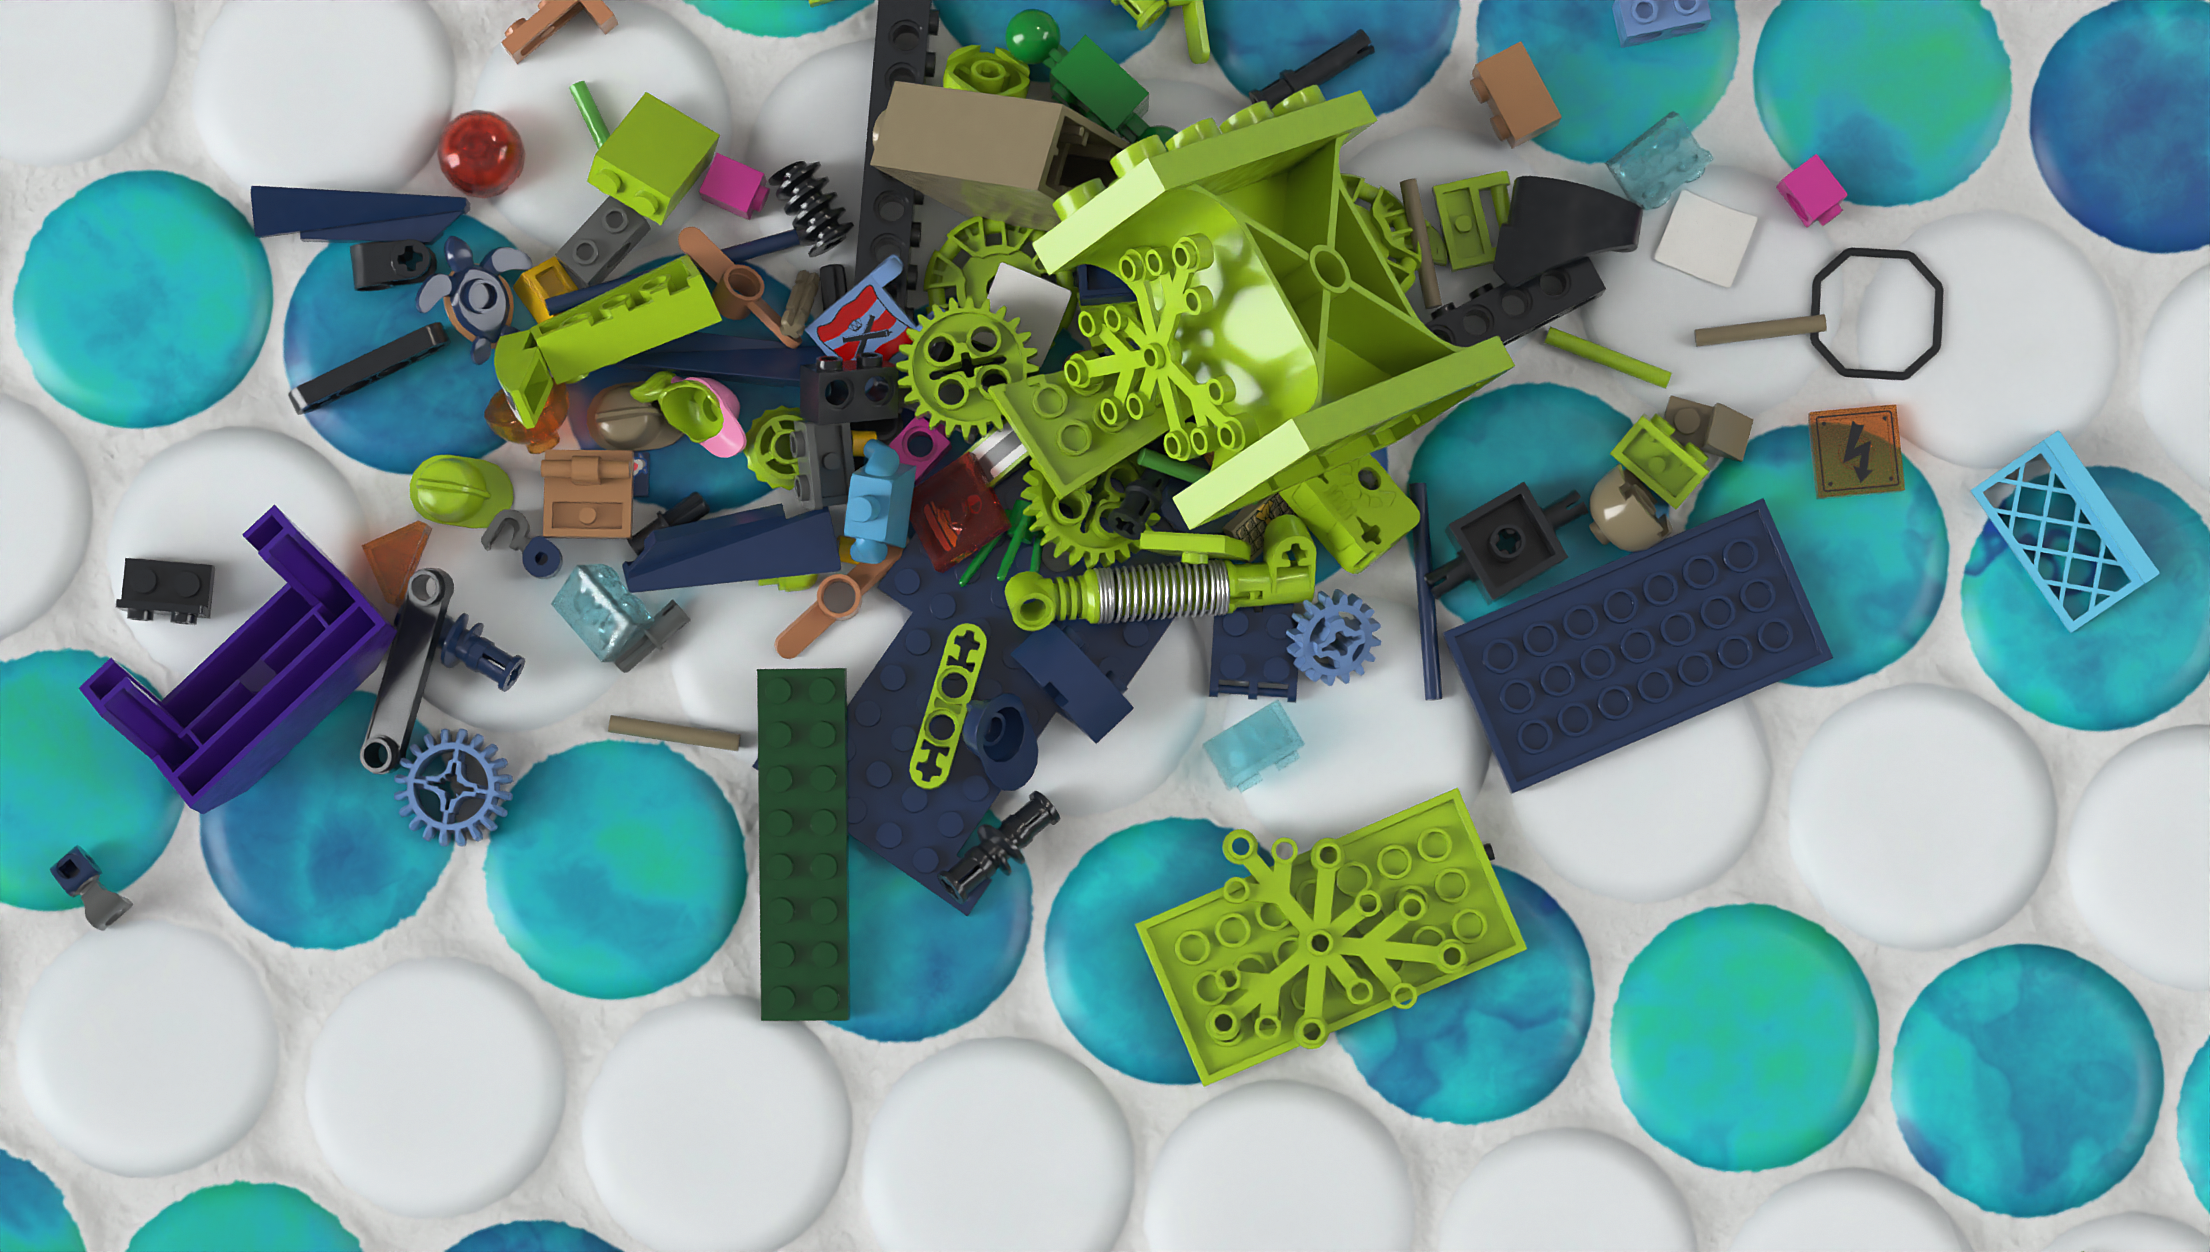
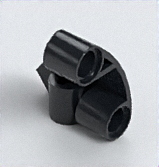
M1517 177L1514 180L1508 221L1503 222L1500 227L1493 271L1514 289L1545 272L1578 259L1608 251L1620 253L1633 252L1638 248L1643 209L1620 196L1591 186L1547 177Z

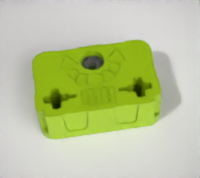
M1371 454L1279 492V495L1298 517L1302 519L1342 568L1352 574L1363 572L1395 546L1420 521V512L1417 506L1403 493L1391 479L1392 477Z

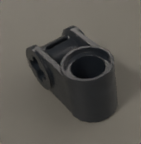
M415 239L367 242L350 246L355 291H378L389 289L393 286L423 283L428 276L434 274L437 270L436 255L430 248ZM414 252L423 258V261L416 263V270L406 265V261L413 259Z

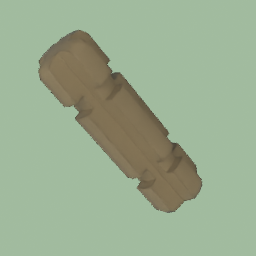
M802 270L797 274L796 284L792 288L786 305L787 310L783 313L780 332L782 335H790L796 339L803 334L804 324L808 320L814 303L813 298L817 295L820 277L816 272L809 273L806 270Z

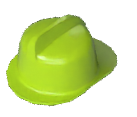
M454 455L433 456L419 465L414 471L409 484L410 499L415 510L425 519L439 524L473 529L488 528L500 511L511 508L514 500L513 485L506 472L494 463Z

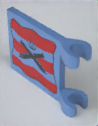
M891 254L869 275L805 327L804 330L827 356H837L843 358V361L856 360V355L859 353L873 352L882 354L884 360L895 365L897 362L903 361L908 357L899 351V346L902 344L913 345V341L907 336L906 330L911 328L921 331L922 327L920 324L916 325L883 287L902 272L904 267L903 261L898 255ZM933 311L926 316L929 320L935 318ZM873 377L866 383L865 392L873 386Z

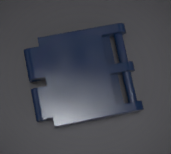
M1294 603L1262 606V613L1254 612V606L1239 607L1231 614H1217L1214 616L1209 697H1218V693L1248 695V700H1257V696L1287 698V702L1296 703L1298 668L1294 666L1293 662L1297 657L1287 652L1286 648L1295 643V640L1286 634L1288 629L1297 628L1298 623L1291 617L1293 615ZM1219 680L1249 682V686L1219 685ZM1258 683L1288 685V689L1258 687Z

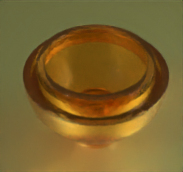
M552 377L554 385L537 424L529 429H526L518 421L510 408L503 389H500L491 398L484 412L488 426L494 434L511 443L525 445L530 454H540L545 452V449L554 448L560 442V436L557 431L564 423L570 405L569 392L565 382L557 385Z

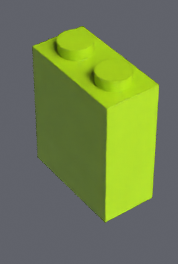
M645 92L595 154L587 182L598 188L601 192L631 207L640 215L662 225L711 163L720 134Z

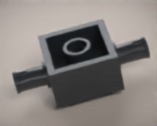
M1522 482L1450 523L1446 527L1445 533L1456 550V558L1423 575L1428 587L1441 579H1445L1444 582L1433 587L1431 593L1438 600L1444 594L1470 580L1472 583L1475 582L1489 606L1562 564L1568 558V555L1556 537L1555 531L1582 515L1588 514L1584 501L1570 510L1566 509L1578 502L1581 496L1573 489L1565 496L1541 508L1538 506L1525 482ZM1500 534L1505 539L1513 537L1516 543L1511 548L1512 554H1509L1506 549L1500 551L1496 545L1500 541Z

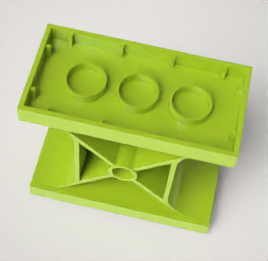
M1312 85L1284 99L1272 110H1270L1266 101L1255 103L1228 118L1219 128L1213 118H1207L1185 128L1165 143L1168 152L1158 135L1144 138L1125 148L1110 160V164L1118 178L1111 182L1108 188L1104 187L1100 178H1096L1073 188L1059 197L1052 205L1061 223L1032 244L1049 276L1082 264L1095 265L1115 274L1136 295L1133 283L1125 281L1119 271V260L1127 250L1147 245L1152 249L1166 246L1172 251L1173 246L1178 243L1180 238L1196 233H1203L1210 240L1214 250L1213 264L1208 269L1194 272L1190 288L1199 285L1207 286L1213 295V307L1209 312L1198 315H1191L1189 312L1181 314L1175 333V338L1182 349L1181 365L1200 384L1207 383L1210 378L1217 376H1230L1236 386L1235 399L1220 405L1231 416L1242 412L1249 413L1258 425L1259 440L1240 452L1226 450L1220 444L1219 448L1214 451V460L1209 474L1172 498L1189 530L1393 445L1515 367L1499 336L1470 347H1460L1447 343L1434 335L1420 321L1360 216L1341 178L1339 152L1344 144L1378 121L1361 90L1326 101L1318 85ZM1158 276L1156 280L1150 282L1159 321H1161L1166 301L1160 277Z

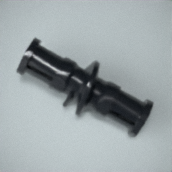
M1038 791L1032 792L1029 795L1030 801L1015 814H1010L1005 818L997 829L988 824L978 827L977 834L980 844L969 849L964 854L965 857L950 870H942L937 874L941 886L956 902L963 905L968 900V894L984 880L990 879L998 868L1005 875L1010 876L1012 871L1007 860L1011 858L1022 865L1025 862V858L1020 849L1027 847L1033 841V838L1049 824L1055 825L1060 821V815L1056 808L1042 793ZM1037 813H1039V814H1038L1035 818H1033L1027 825H1025L1026 822H1028L1033 816H1035ZM973 869V871L969 875H967L962 881L958 882L961 878H963L968 872H970Z

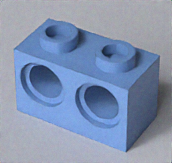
M1615 0L1612 6L1621 48L1702 32L1706 30L1712 20L1707 0Z

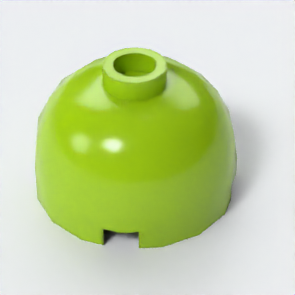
M970 45L958 48L948 56L943 76L944 88L1026 99L1030 86L1029 67L1026 63L1017 60L1008 50L995 47L993 54L980 52L981 45Z

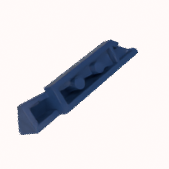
M251 186L250 190L255 237L265 238L300 233L302 242L367 243L415 239L424 245H433L443 236L444 231L462 214H467L470 211L471 206L465 197Z
M692 332L625 358L616 363V365L620 369L654 373L670 371L679 376L704 377L714 380L784 388V386L800 387V365L814 364L817 357L827 355L819 346L792 349L783 342Z
M780 503L653 530L644 540V551L634 561H625L622 564L628 591L636 593L837 572L841 570V561L828 506L786 519L783 505Z

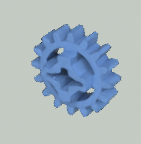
M1335 589L1331 599L1326 593L1320 591L1318 592V603L1313 604L1306 599L1303 601L1306 612L1303 615L1293 613L1291 616L1298 623V626L1286 631V634L1295 640V643L1286 647L1287 652L1297 657L1293 662L1294 666L1302 672L1306 671L1305 675L1314 682L1321 679L1328 686H1332L1337 676L1338 679L1347 684L1350 681L1349 672L1354 670L1362 676L1365 672L1361 663L1364 660L1374 662L1376 659L1369 651L1371 647L1381 645V640L1372 635V632L1380 629L1381 625L1378 621L1371 618L1375 611L1366 603L1362 604L1363 600L1353 593L1347 597V594L1340 589ZM1339 612L1350 613L1355 619L1342 618ZM1313 656L1326 657L1329 663L1318 662Z

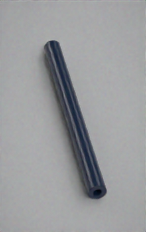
M1426 483L1409 484L1410 499L1420 512V521L1412 531L1425 700H1441L1443 697L1435 597L1431 593L1434 584L1428 587L1423 577L1424 574L1433 571Z

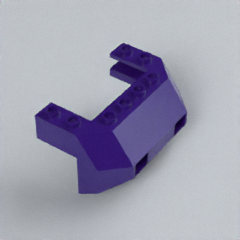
M275 504L242 535L259 551L258 554L287 583L161 701L112 657L79 687L80 691L99 715L147 755L189 808L201 814H205L241 795L257 783L378 668L397 633V630L360 589Z

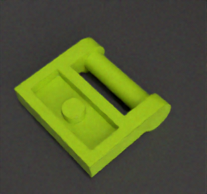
M1499 171L1433 186V197L1447 249L1451 273L1494 263L1497 247L1492 248L1479 192H1491L1500 230L1502 223L1508 221L1511 203L1507 186L1511 184L1508 171Z

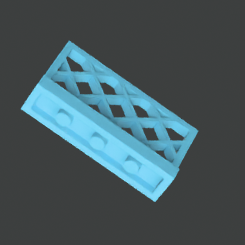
M2059 430L1970 490L2070 633L2160 574ZM2038 454L2043 456L2051 468L2048 486L2022 481L2025 463ZM2019 468L2017 480L2005 478ZM2055 475L2065 489L2053 487ZM1997 482L2016 485L2011 511L1993 508L1983 492ZM2021 486L2046 491L2042 516L2017 512ZM2052 492L2067 494L2072 497L2076 503L2073 522L2047 517ZM2080 510L2091 525L2078 523ZM1998 514L2010 516L2008 528ZM2015 517L2041 521L2036 546L2020 544L2014 538L2012 533ZM2046 522L2072 526L2067 552L2042 548ZM2077 528L2096 531L2101 539L2098 557L2073 553ZM2105 547L2108 548L2115 560L2104 559ZM2023 549L2035 551L2033 563ZM2041 552L2066 557L2061 582L2046 580L2040 575L2038 564ZM2071 558L2097 562L2092 588L2067 583ZM2102 563L2120 566L2131 582L2116 592L2098 589ZM2048 585L2060 587L2058 599ZM2066 588L2091 592L2088 611L2075 620L2071 619L2063 607ZM2097 594L2109 596L2095 605Z

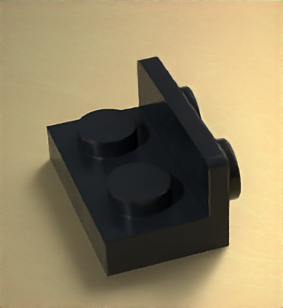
M125 558L121 599H116L115 608L127 612V619L153 621L154 614L171 615V623L197 625V618L210 619L215 566Z

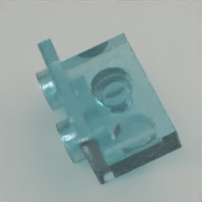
M1672 111L1605 164L1628 200L1647 211L1659 208L1667 203L1672 197L1671 193L1683 183H1690L1698 179L1705 172V166L1712 162L1714 158L1710 151L1700 147L1680 114Z

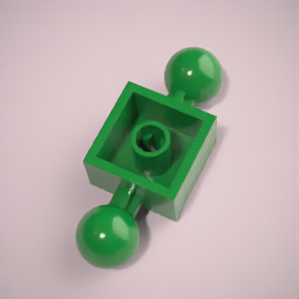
M1027 9L1017 13L1010 20L1005 33V41L1009 52L1020 62L1031 65L1043 63L1051 70L1050 91L1054 94L1051 97L1053 103L1064 104L1121 139L1124 137L1130 144H1134L1152 135H1158L1168 152L1165 143L1179 132L1164 125L1150 127L1141 119L1149 109V92L1086 34L1068 52L1060 44L1061 34L1056 20L1047 12L1039 9Z

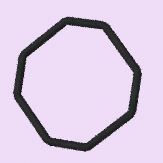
M1854 247L1845 249L1815 276L1812 284L1811 316L1820 315L1821 282L1850 256L1908 259L1935 288L1933 346L1904 372L1846 369L1819 340V332L1810 333L1811 343L1838 374L1844 377L1902 381L1909 379L1934 357L1941 348L1944 294L1942 283L1910 251Z

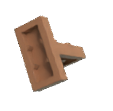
M542 0L538 5L540 10L528 20L521 18L514 22L506 30V38L501 43L506 52L518 64L582 10L589 15L605 35L616 27L618 22L613 12L602 0Z

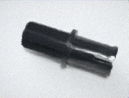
M693 492L664 514L661 511L657 512L658 518L634 534L632 539H627L636 555L639 556L644 551V540L653 530L696 522L709 513V505L701 494Z

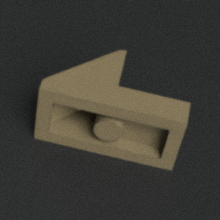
M1675 396L1669 397L1663 419L1675 428L1674 433L1671 435L1684 447L1690 441L1703 452L1739 462L1743 461L1753 419L1720 403H1716L1711 407Z

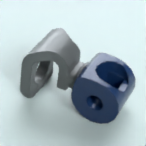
M511 509L500 511L481 538V543L485 550H491V546L505 524L509 523L514 528L512 542L509 547L514 551H522V562L525 569L532 576L539 579L554 577L560 571L563 564V556L560 550L542 536L528 537L530 525L526 517L519 511Z
M78 845L50 868L52 875L68 895L73 898L81 895L85 906L86 919L98 930L104 931L133 906V903L128 898L107 891L105 886L99 881V877L102 874L101 869Z

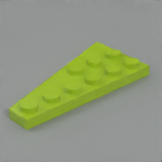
M1146 367L1140 368L1133 393L1139 391ZM1063 370L1046 375L1040 374L1028 377L1026 380L1009 384L1003 383L990 386L987 391L1061 501L1169 432L1170 427L1160 388L1157 391L1155 398L1156 408L1152 416L1136 420L1129 414L1127 420L1115 424H1108L1102 417L1101 402L1103 399L1114 395L1120 372L1104 375L1100 384L1086 388L1072 386L1067 381ZM1176 385L1184 420L1186 421L1194 416L1191 400Z

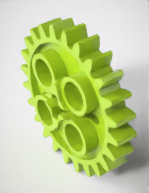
M972 296L967 297L965 308H959L953 297L949 298V311L943 312L938 305H932L935 318L929 320L927 317L919 314L917 317L922 327L921 331L911 328L906 330V334L913 341V345L902 344L899 346V351L909 357V360L896 363V368L899 371L909 373V376L898 381L899 388H912V391L904 398L906 405L919 402L920 406L915 412V417L920 419L930 414V430H934L941 422L946 424L945 432L948 438L953 434L956 427L962 428L964 440L969 439L971 428H977L983 439L987 436V425L993 424L999 432H1002L1003 422L1001 418L1004 415L991 395L983 389L982 382L991 374L1001 375L1005 378L1007 384L1026 380L1027 376L1039 374V366L1027 363L1028 360L1038 355L1037 348H1024V345L1031 339L1030 331L1017 334L1016 330L1019 328L1021 319L1016 317L1007 323L1004 320L1007 307L1002 306L994 314L990 312V299L987 298L980 309L974 308ZM980 332H989L995 336L997 343L992 350L980 352L971 343L973 337ZM946 342L950 344L954 349L953 356L945 362L934 361L929 355V350L935 343ZM1003 356L1006 358V362L1000 365H984L975 368L974 376L971 378H966L964 371L954 372L936 380H932L929 377L933 372L960 369L963 359H970L972 365H978L991 361L996 357ZM948 384L958 385L964 391L963 399L955 405H948L939 397L940 390Z
M1139 451L1103 473L1098 481L1095 478L1061 501L1034 460L1031 459L1029 464L1034 470H1029L1023 476V480L1032 486L1026 488L1021 493V497L1032 501V504L1023 510V515L1036 516L1037 519L1029 530L1031 532L1043 530L1045 533L1040 545L1045 546L1050 542L1055 543L1056 548L1053 555L1055 558L1065 551L1069 552V564L1071 566H1074L1084 557L1087 569H1092L1099 559L1103 567L1108 568L1115 562V558L1120 563H1123L1131 557L1130 551L1134 554L1141 550L1140 539H1127L1115 531L1114 533H1108L1101 527L1099 522L1100 517L1108 519L1110 512L1115 508H1119L1126 497L1125 489L1127 485L1136 479H1140L1145 471V466L1141 467L1140 464H1137ZM1110 477L1118 479L1123 484L1124 493L1114 490L1110 483ZM1096 484L1093 494L1087 493ZM1091 501H1093L1094 503H1097L1094 507H1092V508L1088 511V508H1089V506H1090V504H1091ZM1059 503H1064L1072 509L1073 519L1063 516L1059 509ZM1151 513L1145 523V531H1153L1149 526L1155 525L1161 517L1157 513ZM1085 516H1086V523H1085V532H1086V533H1082L1081 530H1080V527H1081L1082 520H1083V519L1085 518Z

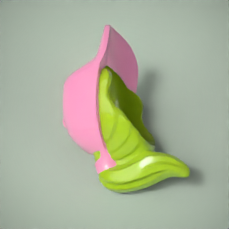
M661 371L651 376L642 385L630 390V395L641 403L658 400L665 419L670 425L685 433L692 442L699 443L715 456L729 458L740 453L746 446L745 433L737 420L740 413L739 400L728 387L714 379L704 377L683 379L670 371Z

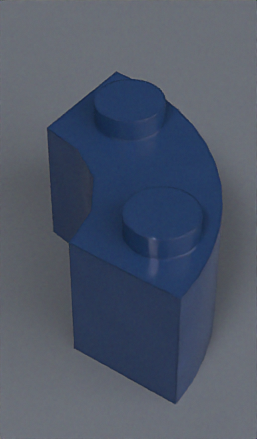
M1051 621L1043 629L1034 631L1010 655L1070 720L1097 744L1134 709L1123 696L1128 688L1111 670L1104 675L1080 650L1085 643L1072 628L1067 625L1064 629L1060 630Z

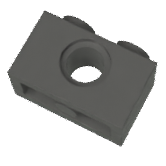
M609 196L555 255L566 269L586 287L602 283L651 228L642 215L619 200Z

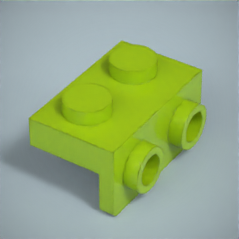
M1644 413L1610 452V455L1676 510L1710 472L1711 469L1705 465L1709 457L1690 441L1684 447L1671 435L1674 433L1675 428L1660 415L1655 413L1650 418Z

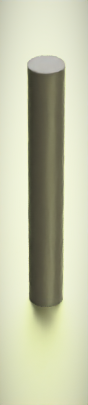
M1408 179L1399 182L1408 226L1413 230L1410 233L1414 253L1417 248V240L1421 247L1422 262L1421 268L1418 269V276L1425 309H1433L1442 306L1417 180Z
M1825 314L1695 329L1694 333L1696 347L1825 332L1827 331Z
M615 715L610 716L608 732L731 751L739 750L741 734Z

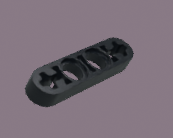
M442 322L426 325L297 386L288 393L289 399L297 415L312 412L443 350L451 341Z

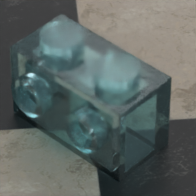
M1277 699L1202 744V748L1226 789L1230 791L1237 787L1240 793H1243L1263 781L1260 773L1275 764L1278 771L1299 760L1301 757L1297 751L1303 748L1305 743Z

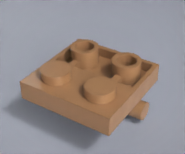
M545 449V460L541 461V477H544L543 537L632 539L634 452L627 450Z

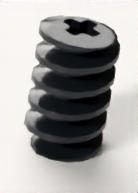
M798 161L777 171L770 177L768 182L772 186L781 185L775 193L776 197L780 201L789 200L784 207V211L788 216L797 215L792 222V226L796 231L806 230L800 240L804 246L814 245L808 254L809 257H816L831 250L845 240L847 233L854 227L853 222L839 224L838 219L846 212V209L844 207L831 209L829 206L838 195L836 192L822 193L821 190L830 180L828 177L814 178L813 174L821 167L820 162L806 164L805 161Z

